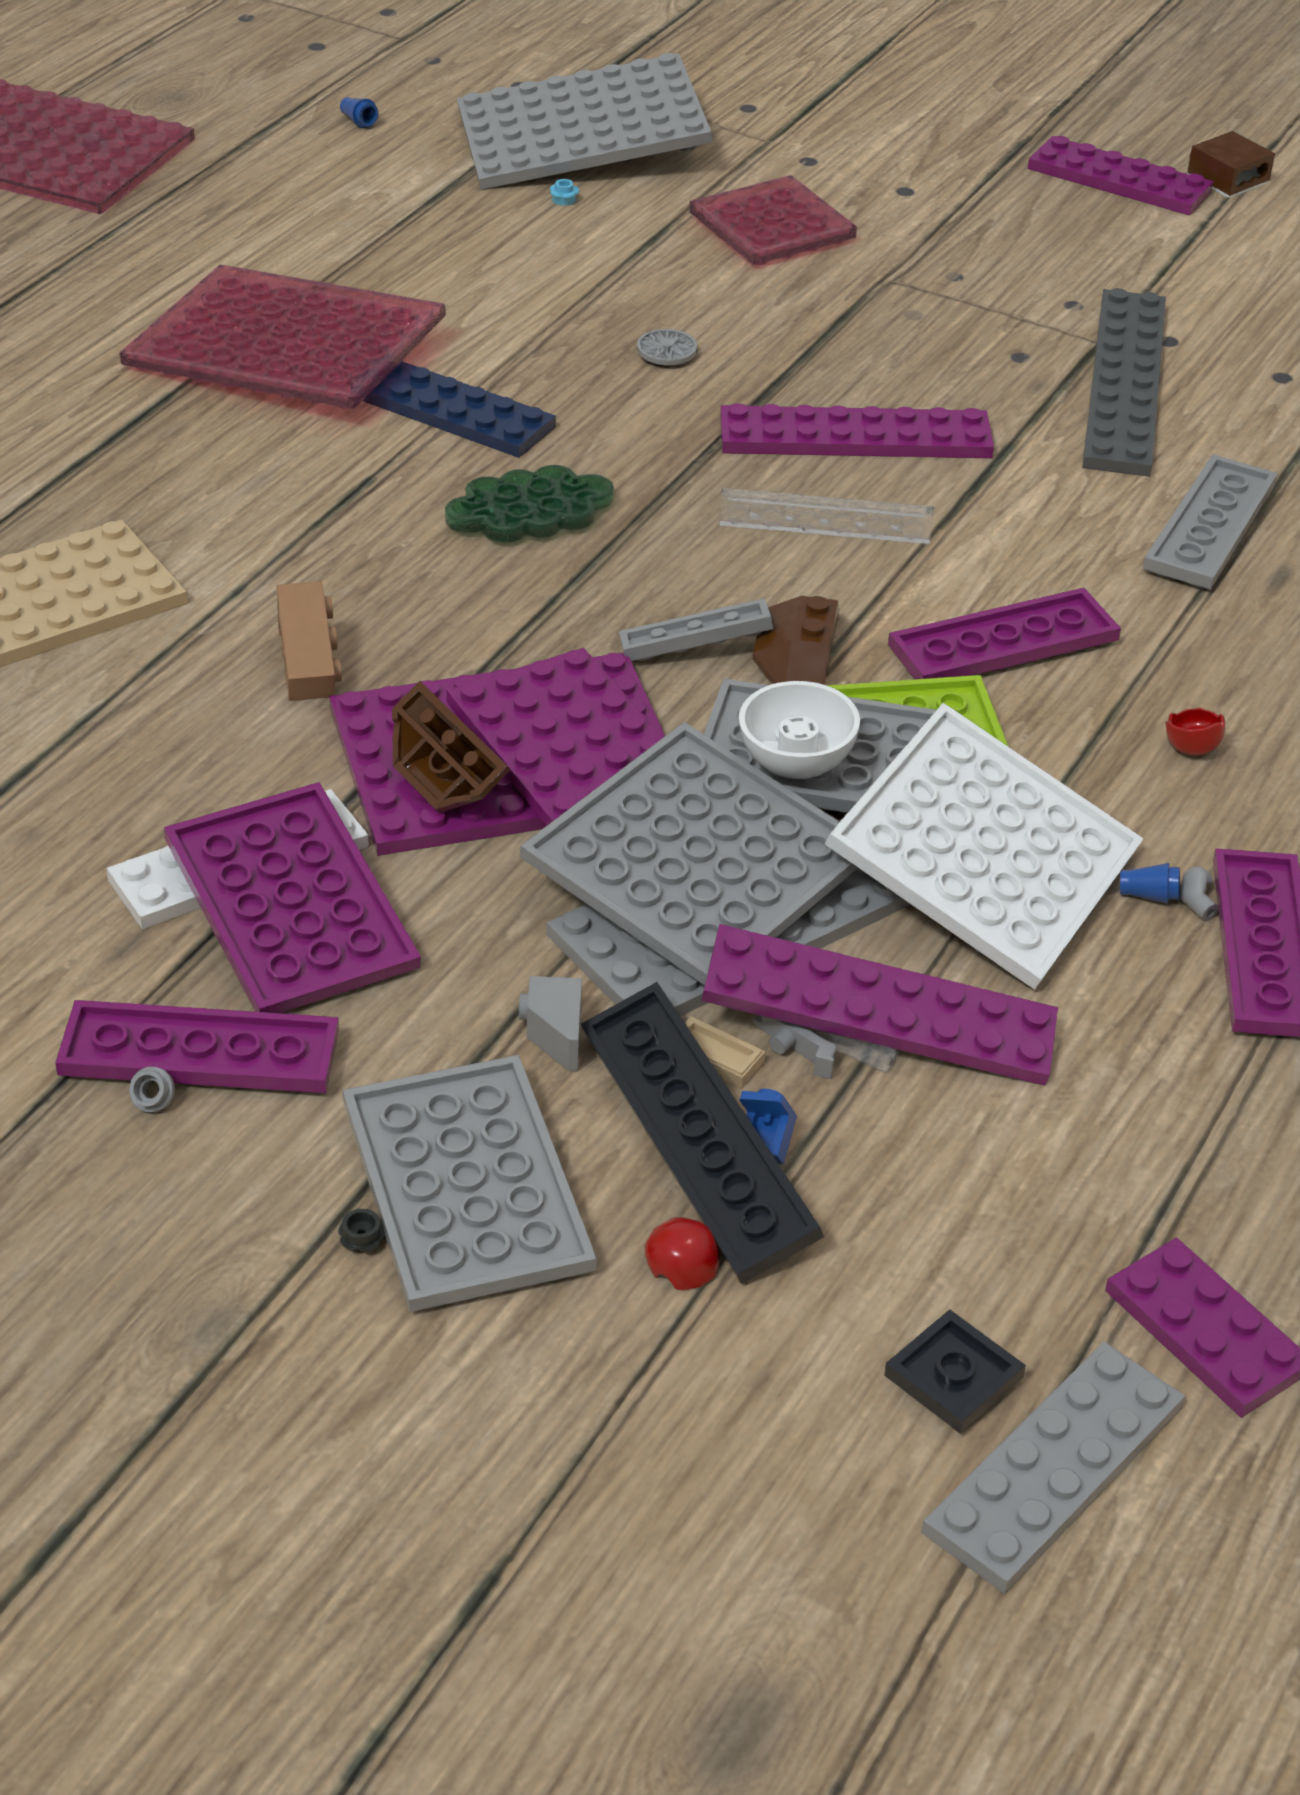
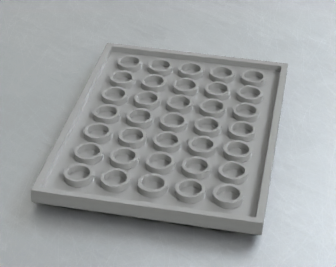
M664 53L658 58L648 60L635 59L628 64H610L599 70H581L574 75L564 77L556 75L544 81H526L515 87H497L490 92L480 94L472 92L457 98L459 112L481 190L713 142L711 129L679 53Z

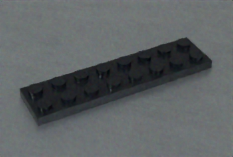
M658 982L580 1024L589 1042L702 1223L707 1225L712 1231L717 1247L741 1284L824 1238L819 1224Z

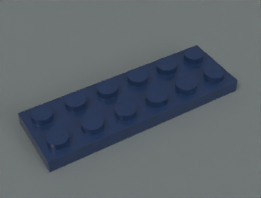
M388 356L350 385L352 398L518 458L553 430L556 424V415L544 412L540 408L524 405L513 401L509 397L493 394L481 387L462 383L455 378L445 377L431 372L427 368L414 366L395 357Z

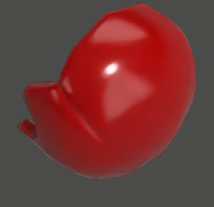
M1203 708L1185 709L1177 714L1170 713L1168 721L1165 722L1169 743L1178 752L1190 756L1205 755L1215 750L1222 742L1226 729L1223 714L1218 716L1216 713Z
M673 1217L655 1227L644 1244L645 1258L654 1277L657 1278L659 1275L667 1277L676 1290H687L703 1286L716 1276L721 1265L717 1244L712 1231L707 1225L698 1220Z

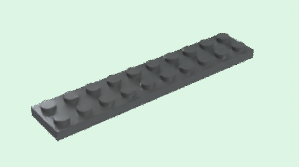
M1120 288L1112 290L1103 289L1082 468L1150 477L1153 462L1166 296H1159L1153 292H1145L1143 294L1132 293Z

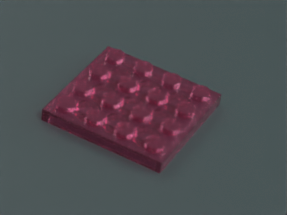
M792 175L690 201L689 212L752 265H763L771 260L789 258L793 254L815 251L819 247L840 244L845 240L856 238V225Z

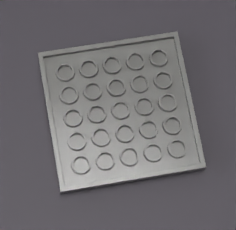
M683 722L520 847L521 859L703 985L706 982L719 924L776 938L858 868L825 845L830 833L840 823L838 820L686 722Z

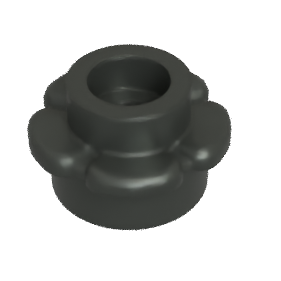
M369 1209L350 1211L344 1216L338 1229L342 1246L347 1250L359 1253L376 1249L380 1244L379 1240L385 1237L379 1216Z

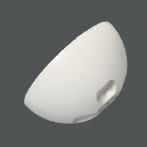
M787 681L766 686L750 695L740 709L739 727L747 750L761 766L782 777L807 779L820 776L832 770L846 758L857 739L860 716L855 704L846 695L834 688L814 682Z

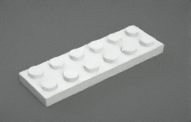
M331 789L326 790V794L358 849L362 850L369 847L366 831ZM169 846L106 868L109 883L141 929L201 908Z

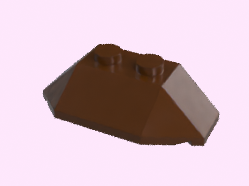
M799 596L768 607L773 629L763 631L757 635L752 656L753 661L774 684L787 681H807L825 685L839 617L838 600L826 599L821 596Z
M421 681L392 708V721L394 722L392 737L393 767L439 813L483 799L511 770Z

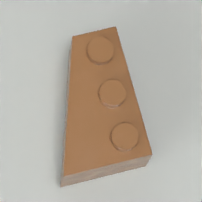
M322 581L276 585L278 630L282 640L281 650L282 657H284L289 701L328 698L335 695V682L342 681L340 658H332V650H337L338 646L336 628L328 627L327 619H333L331 596H324Z

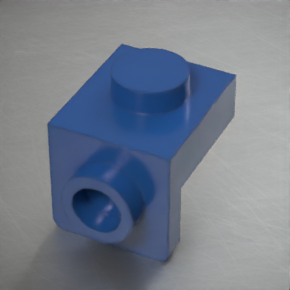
M766 1088L760 1089L758 1092L742 1091L740 1102L747 1111V1118L777 1163L784 1165L797 1119L796 1113L784 1095L778 1091Z

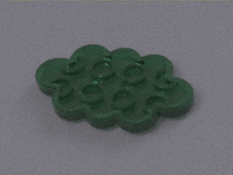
M561 465L543 466L535 472L522 469L511 470L500 478L490 476L479 477L467 484L465 496L455 498L447 503L445 506V523L449 528L457 532L472 533L482 531L488 539L502 543L514 542L526 535L537 538L550 537L555 535L560 529L580 530L590 526L595 519V510L606 508L612 504L614 500V486L609 479L601 475L585 474L577 476L570 468Z

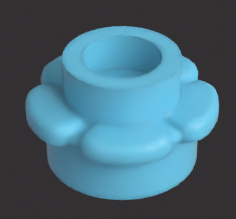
M560 179L550 187L552 201L555 204L571 205L576 202V194L579 193V188L573 186L571 180Z

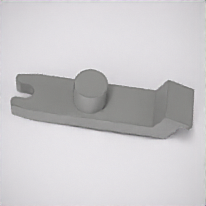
M760 1015L752 1019V1022L757 1027L772 1036L769 1039V1044L773 1051L783 1054L791 1048L815 1063L813 1075L831 1080L833 1065L836 1061L834 1056L837 1050L836 1044L824 1040L801 1025Z

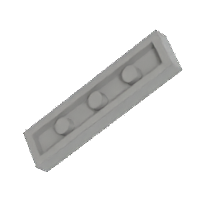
M765 598L622 630L619 631L625 656H629L631 661H646L653 656L665 653H682L696 646L705 644L717 645L725 642L727 639L740 636H756L763 631L773 629L768 606Z

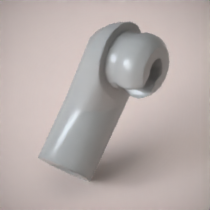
M1195 866L1189 868L1183 874L1179 897L1202 920L1209 921L1217 914L1219 909L1218 905L1205 894L1207 882L1212 883V877L1204 868Z

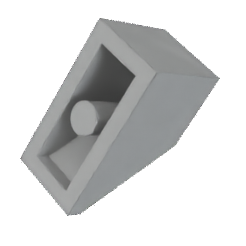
M530 976L528 994L520 993L519 1020H527V1038L565 1069L578 1072L582 978Z

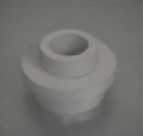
M158 1067L143 1068L131 1080L129 1087L130 1098L133 1104L142 1111L159 1112L165 1109L174 1097V1081L171 1075L164 1069ZM157 1082L159 1093L156 1097L151 1098L148 1094V1088L151 1083Z

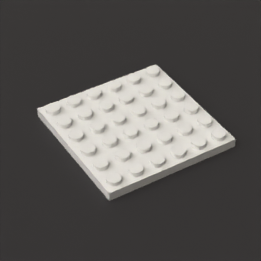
M942 703L830 833L825 845L1035 990L1136 851L1143 838Z

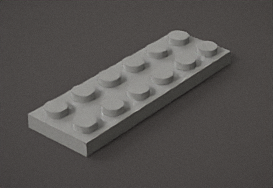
M1212 454L1145 556L1143 569L1154 572L1161 577H1171L1187 582L1194 587H1204L1211 590L1276 485L1278 473Z
M1103 1342L923 1520L921 1533L1005 1594L1183 1408L1185 1395Z

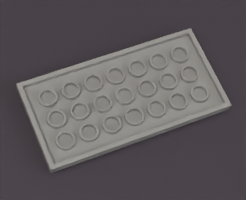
M857 868L776 938L821 949L912 904L860 868ZM588 904L546 922V935L615 1005L655 982H658L680 1016L708 1003L701 1001L705 985Z

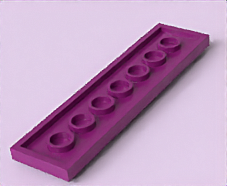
M740 403L720 406L722 453L993 459L994 444L987 410L976 408L946 410L941 407L932 409H913L910 407L888 409L876 406L846 408L840 405L832 407H812L810 405L786 407L775 404L746 406Z
M719 924L701 999L704 1002L1044 1086L1050 1076L1058 1007Z

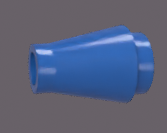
M346 97L340 103L341 112L361 128L372 126L378 119V109L370 99Z
M1169 863L1133 870H1121L1120 895H1131L1169 904V900H1179L1180 867H1170Z

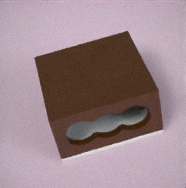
M1231 131L1193 145L1189 156L1190 161L1187 174H1199L1204 179L1213 181V190L1227 198H1232L1270 182L1275 153Z

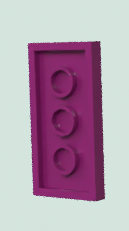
M1177 1237L1107 1279L1105 1291L1240 1418L1246 1416L1300 1380V1347Z

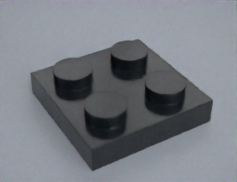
M949 1309L886 1362L884 1376L957 1432L961 1433L1024 1377L1026 1365Z

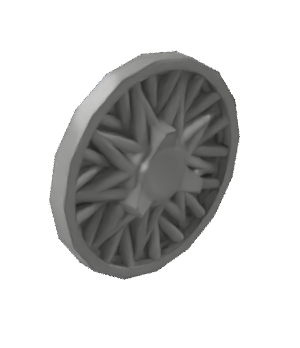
M658 329L644 333L638 338L637 351L646 361L659 365H678L688 362L696 356L697 342L688 333L673 329Z

